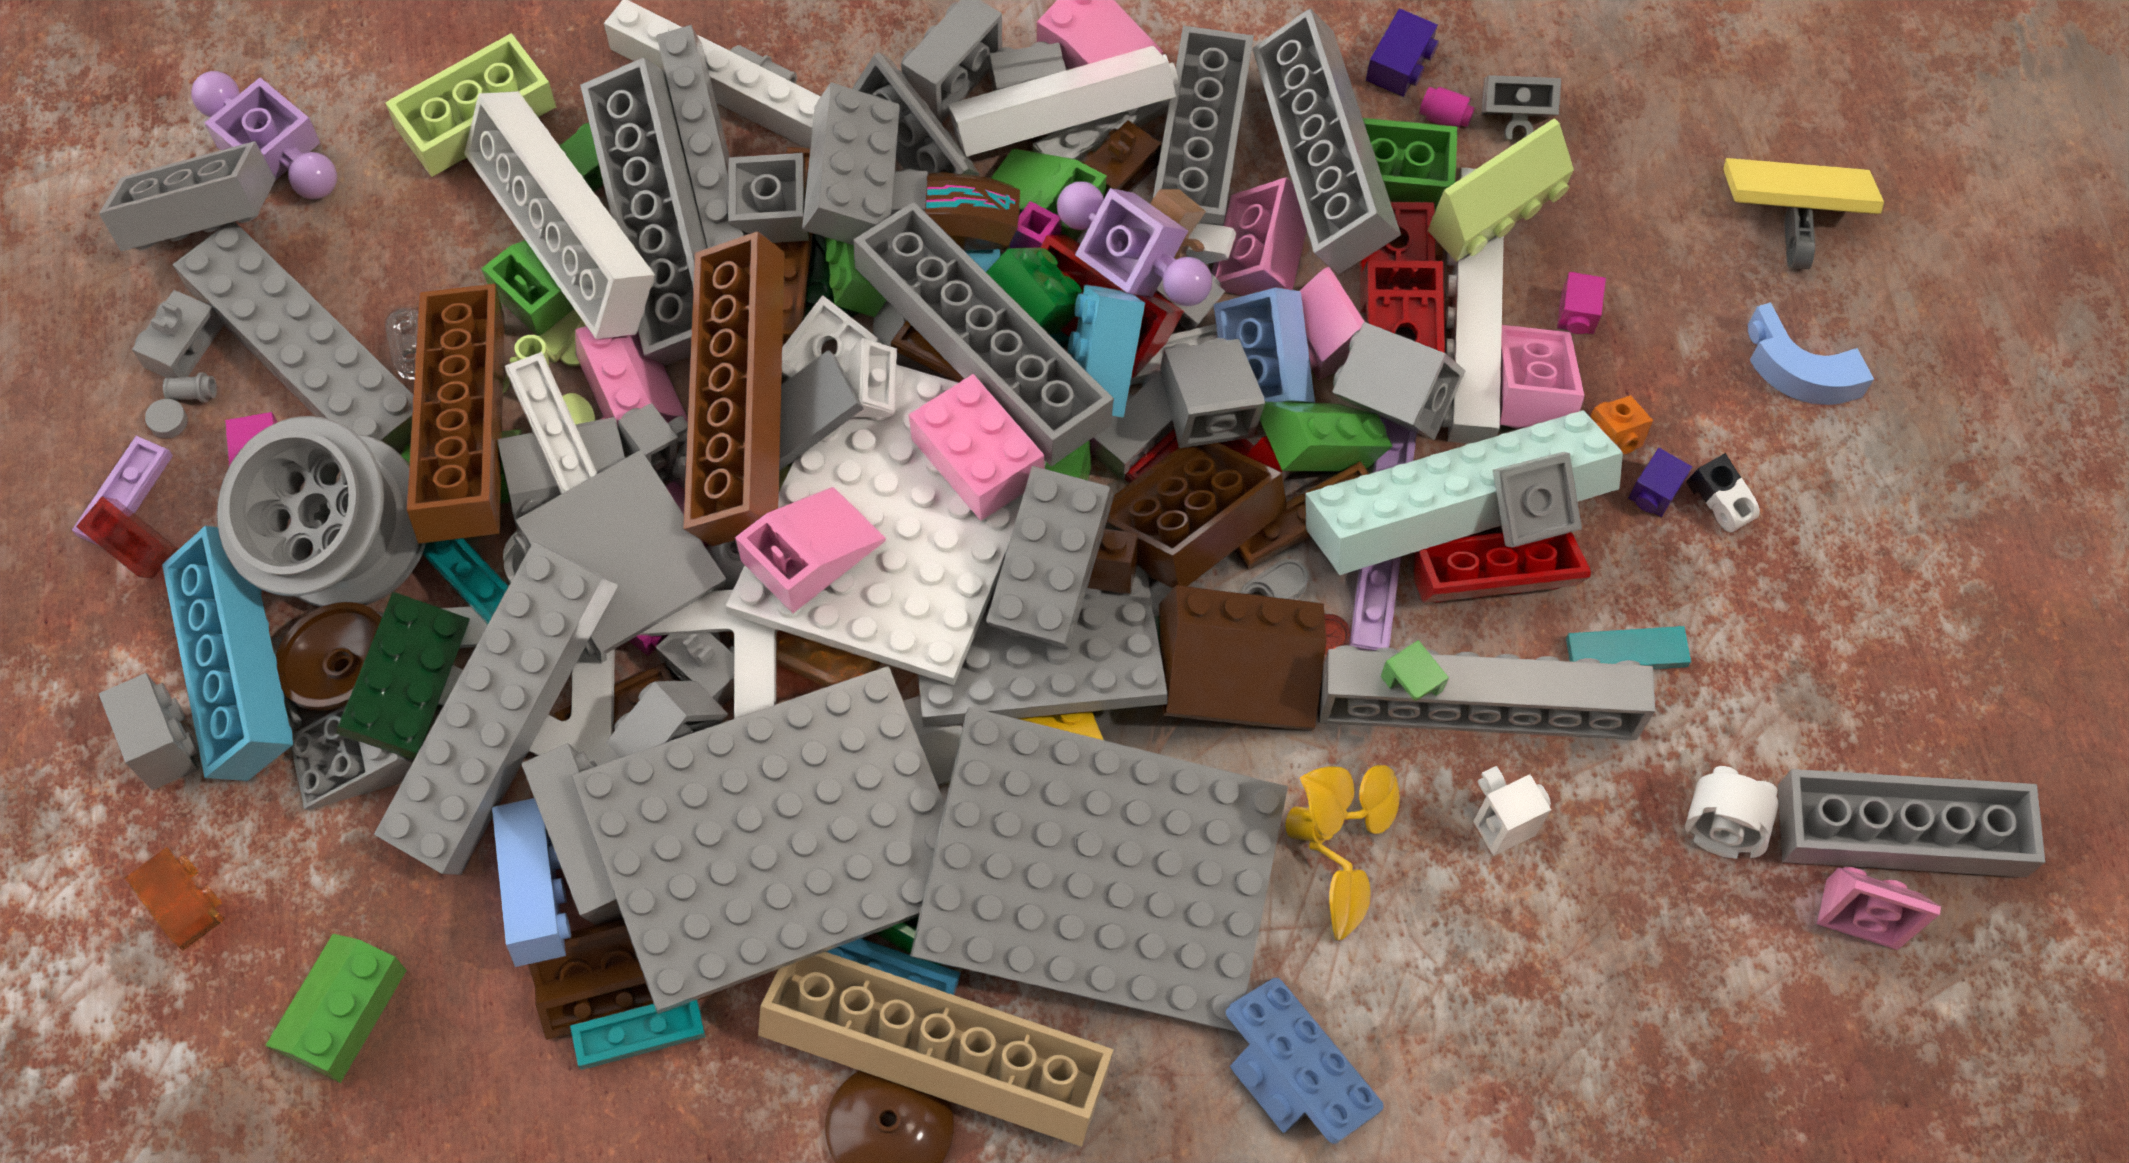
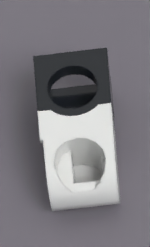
M1726 453L1699 467L1686 481L1694 494L1699 492L1708 507L1713 510L1719 525L1727 532H1734L1759 517L1760 509L1755 497Z

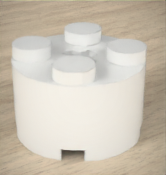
M1718 766L1714 768L1712 774L1703 776L1697 782L1685 830L1687 834L1691 830L1695 835L1694 843L1713 854L1737 859L1739 852H1751L1750 858L1759 857L1766 852L1778 809L1777 787L1770 782L1756 781L1739 775L1731 767Z

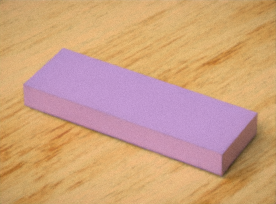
M135 436L72 529L75 535L110 550L173 457L171 452L164 447Z

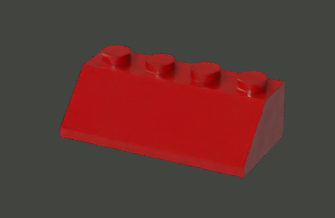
M1066 234L1046 235L1040 248L1048 250L1058 262L1057 268L1064 276L1072 278L1082 290L1080 294H1083L1085 285L1124 291L1075 255L1080 243ZM1156 292L1153 297L1133 294L1145 302L1131 378L1136 377L1168 342L1184 310ZM1075 316L1061 332L1070 337L1071 332H1076L1079 317Z
M1572 532L1512 548L1505 546L1503 533L1469 536L1415 552L1414 582L1423 603H1440L1446 600L1482 598L1484 596L1508 593L1519 594L1526 591L1544 589L1556 590L1562 587L1577 586L1591 577V570Z

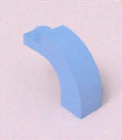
M1771 302L1757 306L1747 325L1751 341L1757 344L1750 361L1766 382L1787 396L1812 404H1840L1864 396L1874 378L1858 348L1830 356L1809 353L1801 349L1790 339Z

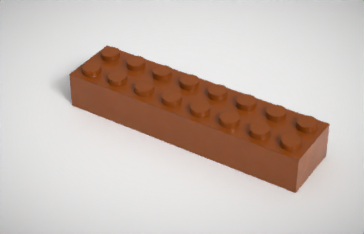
M758 231L695 253L683 529L712 547L736 540V536L766 513L778 509L785 252Z
M496 284L420 292L407 513L418 544L499 534L501 456L497 439H502L505 315Z

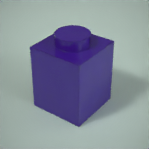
M1658 447L1638 478L1628 499L1634 501L1643 511L1654 513L1662 518L1683 485L1692 466Z

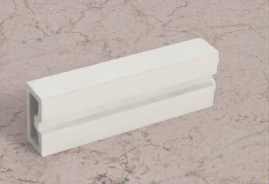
M1150 46L947 105L956 138L965 156L968 157L1176 97L1174 85L1178 84L1179 80L1174 63H1169L1166 54L1162 55L1154 46Z

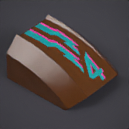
M930 173L927 176L925 213L962 250L1005 249L1009 246L1018 228L1020 190L999 180L968 174Z

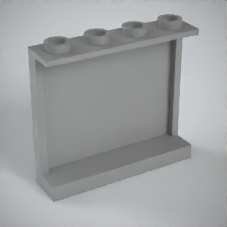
M642 450L637 451L515 520L518 534L513 537L524 556H526L534 541L553 549L618 585L584 648L589 656L595 653L601 663L607 660V653L712 591L725 590V576L702 541L683 529V512Z

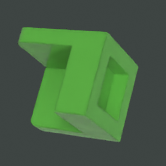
M1419 640L1388 659L1380 676L1390 689L1400 683L1414 701H1418L1431 691L1435 696L1439 695L1444 691L1449 679Z

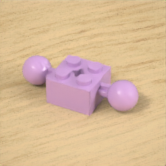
M209 71L203 73L194 81L191 89L192 101L202 114L210 117L204 123L219 150L256 141L275 179L289 170L288 178L290 185L300 196L315 200L324 198L333 191L337 182L336 168L326 156L310 152L320 144V141L309 117L262 78L257 79L241 93L236 82L223 72Z
M1074 182L1062 190L1057 201L1059 217L1070 228L1076 230L1088 229L1075 255L1125 292L1153 297L1163 279L1166 295L1171 301L1180 306L1197 305L1209 295L1212 287V276L1209 268L1202 261L1193 257L1174 258L1188 233L1187 229L1135 193L1110 188L1104 199L1100 190L1088 182Z

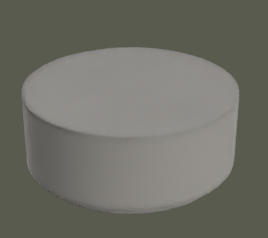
M160 399L151 404L147 409L145 422L155 436L172 438L179 435L186 428L188 416L181 404L176 400Z

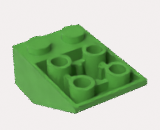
M1012 149L991 177V179L1011 184L1020 190L1019 215L1031 201L1059 216L1057 211L1058 197L1066 186L1074 182H1088L1100 190L1104 199L1106 195L1107 175L1076 159L1019 149ZM1062 221L1061 234H1066L1076 241L1083 230L1070 228Z
M526 240L509 246L481 268L487 284H496L501 303L536 336L545 333L574 310Z

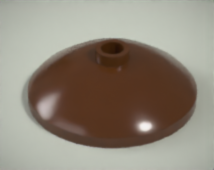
M337 602L315 609L301 618L284 636L276 653V666L284 695L294 704L309 710L324 711L346 706L382 617L374 609L364 604Z
M860 1070L851 1075L838 1088L830 1102L825 1122L826 1141L835 1163H943L950 1150L954 1133L953 1113L949 1101ZM893 1114L897 1118L895 1124L891 1127L883 1126L880 1123L883 1115Z

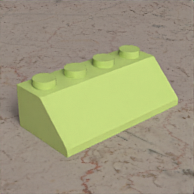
M1555 118L1444 190L1427 231L1456 262L1468 254L1470 256L1478 254L1490 239L1495 236L1498 238L1505 236L1517 221L1522 218L1525 220L1532 218L1544 203L1549 200L1555 202L1568 191L1569 186L1567 183L1574 168L1560 123Z

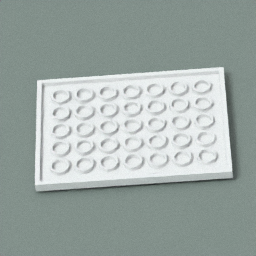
M849 350L845 351L840 362L847 378L849 377ZM896 364L895 413L892 417H852L794 460L779 491L778 508L834 487L886 538V541L795 613H792L744 566L726 604L728 614L951 685L955 684L1000 576L1024 495L1023 493L980 521L912 441L909 414L958 384L957 382Z

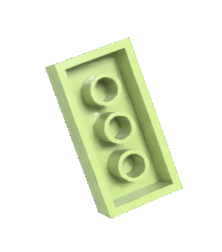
M512 33L385 102L396 130L431 177L467 158L464 153L479 93L519 91L537 117L556 108L549 81Z

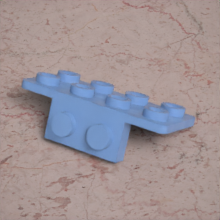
M1272 978L1231 1003L1226 1009L1228 1019L1249 1043V1046L1229 1067L1283 1134L1293 1128L1307 1114L1330 1143L1337 1144L1383 1110L1384 1106L1379 1097L1279 978Z

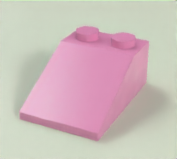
M1057 0L1037 21V42L1059 43L1064 64L1069 69L1154 46L1163 55V51L1114 0Z
M1502 325L1500 425L1520 429L1566 416L1570 413L1579 412L1584 399V391L1571 332Z
M1838 867L1826 879L1817 925L1898 950L1940 915L1941 906L1923 894L1907 889V886L1902 882L1895 880L1881 881L1868 877L1866 872L1858 868Z

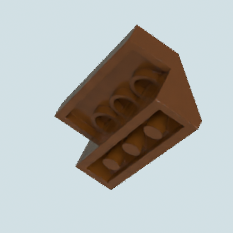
M623 918L571 931V938L564 939L566 956L528 964L535 986V1005L546 1040L571 1034V1025L654 1004ZM710 994V995H708V996H705V997H702V998H700V999H704V998H707V997H711L712 994Z

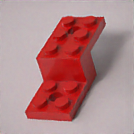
M1390 202L1399 230L1407 239V245L1403 248H1394L1388 243L1360 261V313H1366V323L1394 334L1396 329L1408 327L1415 333V342L1445 353L1443 261H1435V238L1427 231L1435 213L1434 202Z

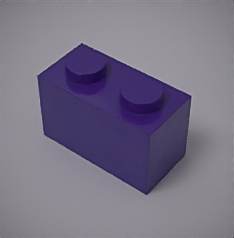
M1399 8L1370 58L1365 81L1404 97L1410 85L1417 86L1425 68L1422 66L1424 60L1431 61L1436 52L1439 41L1434 38L1438 24Z

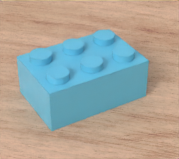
M1085 285L1083 294H1078L1075 303V316L1079 317L1076 332L1072 331L1069 337L1068 354H1071L1072 358L1114 398L1112 416L1124 417L1145 302L1133 294L1122 290Z

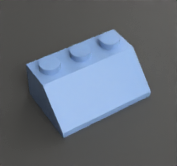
M1275 287L1214 304L1218 338L1240 340L1266 402L1315 403L1301 291Z

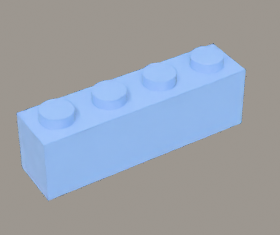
M532 798L492 807L505 941L515 967L566 956L564 939L571 938V931L567 914H561L560 904L567 903L563 880L562 878L557 879L556 870L562 868L536 800Z

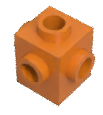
M1631 395L1611 402H1603L1594 407L1591 412V419L1617 445L1623 454H1629L1635 449L1643 447L1653 419Z

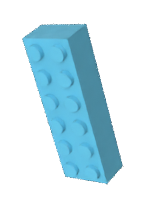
M204 526L166 560L162 567L204 777L248 781L293 745L292 729L288 722L284 692L281 689L276 666L277 659L273 652L269 634V623L266 619L261 597L262 591L249 583L233 567L222 547L218 527Z

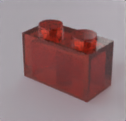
M102 496L76 526L136 576L141 578L153 579L162 568V564L178 549L119 500Z

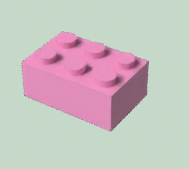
M974 374L909 414L912 441L980 521L1024 493L1032 466L1045 469L1044 454Z

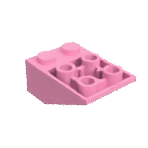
M834 487L766 513L735 537L741 562L792 613H795L886 541V538Z

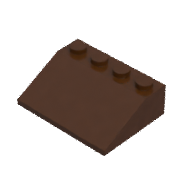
M1219 443L1178 448L1114 495L1105 529L1138 533V565L1151 578L1172 589L1176 585L1189 586L1287 510L1282 473Z
M1178 585L1159 603L1161 659L1167 688V704H1163L1164 716L1307 731L1315 729L1326 647L1324 603Z

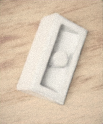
M862 338L851 349L848 380L864 408L854 417H892L894 415L896 348Z

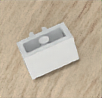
M1497 766L1482 772L1483 778L1478 780V784L1486 798L1473 821L1493 856L1536 836L1551 811L1548 793L1542 785H1536L1530 774L1506 785L1505 779Z

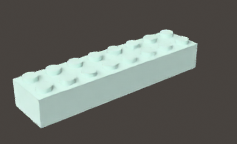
M1584 410L1570 413L1566 416L1306 493V530L1338 574L1342 575L1501 526L1493 469L1560 452H1568L1571 457L1577 501L1579 502L1620 488L1623 452Z

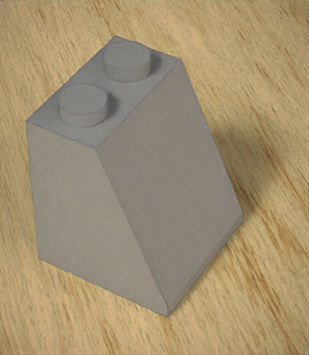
M1363 322L1361 329L1356 331L1351 338L1349 344L1350 353L1345 364L1339 367L1334 376V389L1332 392L1346 402L1371 413L1378 414L1382 418L1435 440L1466 370L1446 353Z
M1216 338L1205 344L1190 346L1187 343L1173 345L1169 349H1164L1160 369L1179 448L1254 437L1265 406V400L1239 339L1226 340L1224 338Z

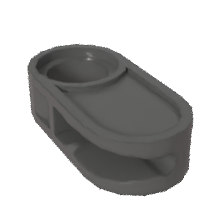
M1787 207L1784 222L1787 265L1789 268L1810 269L1815 255L1812 209Z

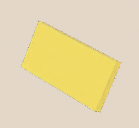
M1726 158L1723 170L1733 199L1738 203L1881 214L1884 200L1870 170Z

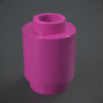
M1440 86L1437 89L1429 87L1422 101L1419 114L1426 116L1427 121L1437 125L1458 127V132L1461 126L1468 127L1475 107L1469 105L1470 97Z

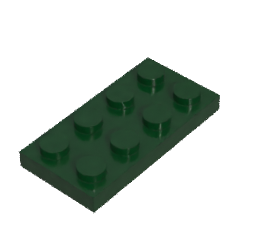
M392 592L338 724L336 734L414 760L423 745L470 618Z

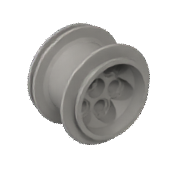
M294 417L265 428L250 439L239 451L229 466L221 485L217 504V526L221 544L227 558L237 572L257 588L277 595L295 596L306 603L318 607L337 602H356L368 605L386 597L409 577L419 562L426 543L418 544L407 513L409 462L386 443L372 437L358 435L343 424L323 417ZM340 472V473H341L340 479H339L338 482L336 483V476H337L338 473ZM304 481H305L304 487H303V489L300 491V487H301V485H302V484L304 483ZM291 518L290 525L287 528V522ZM313 546V552L311 556L308 557V552L310 548Z

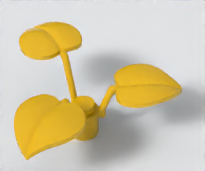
M1375 765L1363 776L1359 790V800L1362 809L1355 812H1347L1346 810L1354 798L1353 779L1348 770L1337 766H1326L1304 774L1299 779L1305 789L1309 808L1295 806L1289 811L1286 818L1285 827L1290 838L1310 841V850L1321 852L1343 868V870H1338L1333 875L1329 890L1334 938L1337 941L1345 939L1364 919L1370 905V883L1365 871L1361 869L1353 870V866L1349 861L1325 847L1322 843L1325 840H1330L1341 829L1344 820L1362 819L1365 817L1366 829L1369 833L1373 834L1382 833L1391 826L1398 812L1400 795L1395 772L1386 765Z

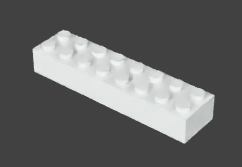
M519 91L479 93L465 148V156L595 339L637 334L641 318L644 315L650 288L654 283L655 274L652 272V269L646 264L634 245L620 229L615 219L612 218Z

